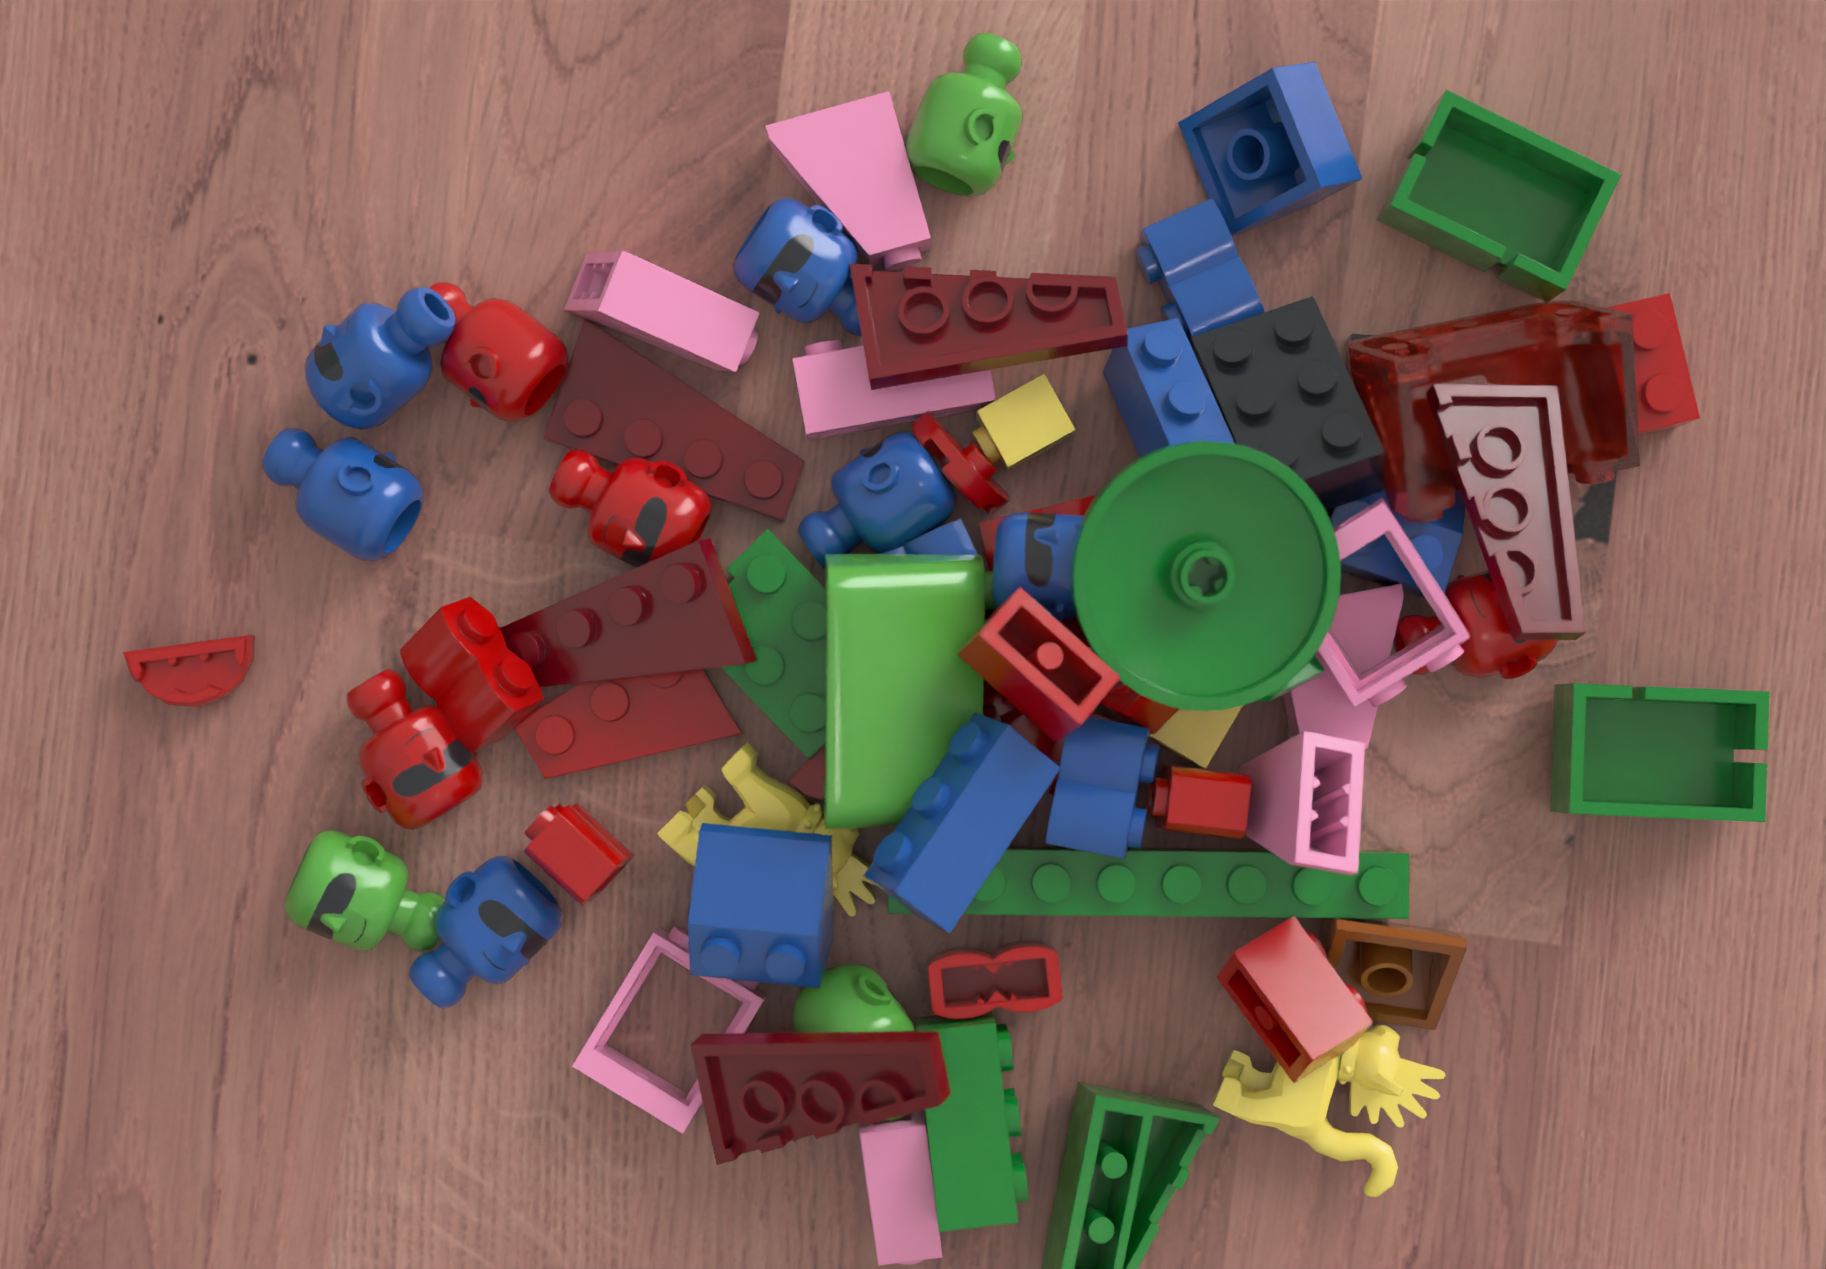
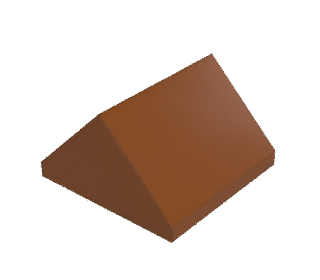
M1321 918L1318 938L1325 949L1327 961L1342 981L1352 986L1360 994L1366 1006V1013L1372 1021L1436 1030L1467 949L1466 938L1448 931L1361 918Z

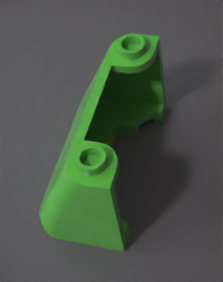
M825 554L827 607L825 609L826 690L824 751L826 776L823 777L825 829H854L899 824L911 807L912 798L917 788L933 775L948 753L950 741L957 730L968 723L974 713L983 715L984 678L957 655L984 624L985 610H996V604L992 596L993 571H984V562L981 555Z

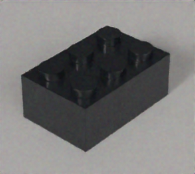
M1313 296L1191 337L1193 352L1235 444L1265 453L1290 468L1314 492L1325 511L1383 491L1384 448Z

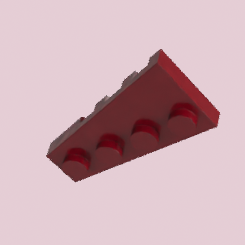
M850 264L871 390L1128 346V331L1116 277L1032 273L1029 278L997 277L996 271L970 270V276L932 274V268L904 266V272L873 271V265Z

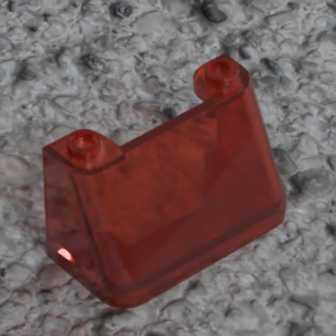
M1571 300L1549 301L1548 303L1539 302L1365 337L1349 342L1347 345L1351 379L1385 451L1384 490L1390 509L1404 515L1405 521L1430 522L1444 516L1443 509H1447L1455 504V491H1459L1425 394L1433 384L1558 386L1567 471L1570 474H1575L1576 482L1583 484L1605 483L1615 478L1614 472L1640 466L1632 314Z

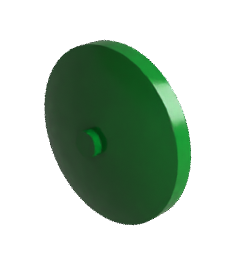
M1188 441L1168 445L1151 451L1121 469L1106 483L1088 507L1074 540L1070 562V591L1074 612L1079 627L1094 654L1121 677L1119 679L1121 682L1140 695L1170 707L1193 711H1215L1243 706L1275 692L1288 683L1306 666L1323 643L1334 618L1340 594L1341 566L1337 539L1326 511L1314 492L1297 474L1275 458L1243 445L1222 441Z

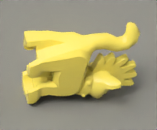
M749 741L721 768L725 778L743 800L745 807L732 819L726 817L715 807L717 795L711 788L703 785L686 803L689 814L679 811L657 833L676 853L693 866H695L699 831L702 823L832 835L833 895L851 917L857 913V907L851 892L868 904L872 905L876 901L875 894L866 882L875 884L864 877L870 865L853 853V845L860 836L858 828L825 829L824 812L821 810V806L819 804L814 806L811 804L810 806L802 794L762 771L756 765L757 751Z
M1375 1025L1366 1031L1354 1046L1295 1083L1291 1081L1278 1061H1276L1271 1073L1260 1072L1252 1067L1250 1056L1232 1050L1222 1071L1224 1079L1211 1104L1249 1123L1275 1127L1289 1136L1304 1141L1315 1152L1337 1161L1366 1160L1371 1164L1372 1171L1364 1186L1363 1193L1368 1197H1379L1394 1185L1398 1171V1164L1392 1147L1371 1133H1348L1331 1126L1327 1119V1112L1336 1080H1339L1341 1084L1350 1082L1349 1112L1352 1116H1357L1363 1106H1365L1369 1121L1372 1124H1377L1380 1108L1382 1107L1397 1127L1402 1128L1404 1120L1399 1111L1398 1104L1418 1117L1425 1118L1427 1115L1426 1111L1412 1094L1430 1099H1438L1440 1094L1435 1089L1421 1082V1079H1443L1446 1075L1440 1069L1400 1058L1398 1052L1400 1036L1388 1026Z

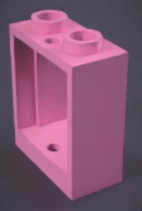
M1383 498L1378 499L1333 528L1337 539L1340 560L1382 534H1385L1443 625L1361 675L1358 674L1329 628L1318 651L1354 707L1368 699L1373 707L1392 699L1407 687L1402 678L1426 665L1429 672H1434L1446 666L1463 654L1464 650L1460 643L1470 638L1463 622Z
M674 925L670 933L661 928L652 933L572 1067L683 1134L703 1102L698 1079L689 1094L607 1045L662 954L690 970L688 931ZM700 976L743 1002L725 1033H744L768 993L757 987L759 982Z

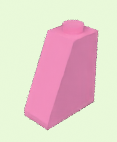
M889 91L766 125L772 152L815 203L830 210L841 221L842 230L853 239L858 253L868 265L875 266L884 263L886 271L902 269L904 266L909 267L919 263L922 260L920 253L931 249V236Z
M623 250L587 252L564 308V311L716 371L736 372L739 364L746 363L750 358L758 339V331L754 329L759 312Z
M1402 584L1339 595L1330 630L1359 675L1390 657L1404 599ZM1317 650L1315 656L1325 669L1323 673L1283 694L1291 738L1305 731L1365 743V748H1368L1378 706L1373 707L1368 699L1354 707L1326 661Z
M1303 731L1240 765L1238 774L1249 775L1251 779L1245 835L1291 865L1347 875L1358 873L1365 743Z
M925 1110L908 1114L893 1121H881L869 1125L865 1121L860 1122L859 1132L878 1266L895 1263L912 1265L923 1260L943 1258Z

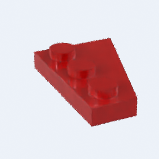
M704 669L579 683L528 714L514 727L545 779L743 734Z

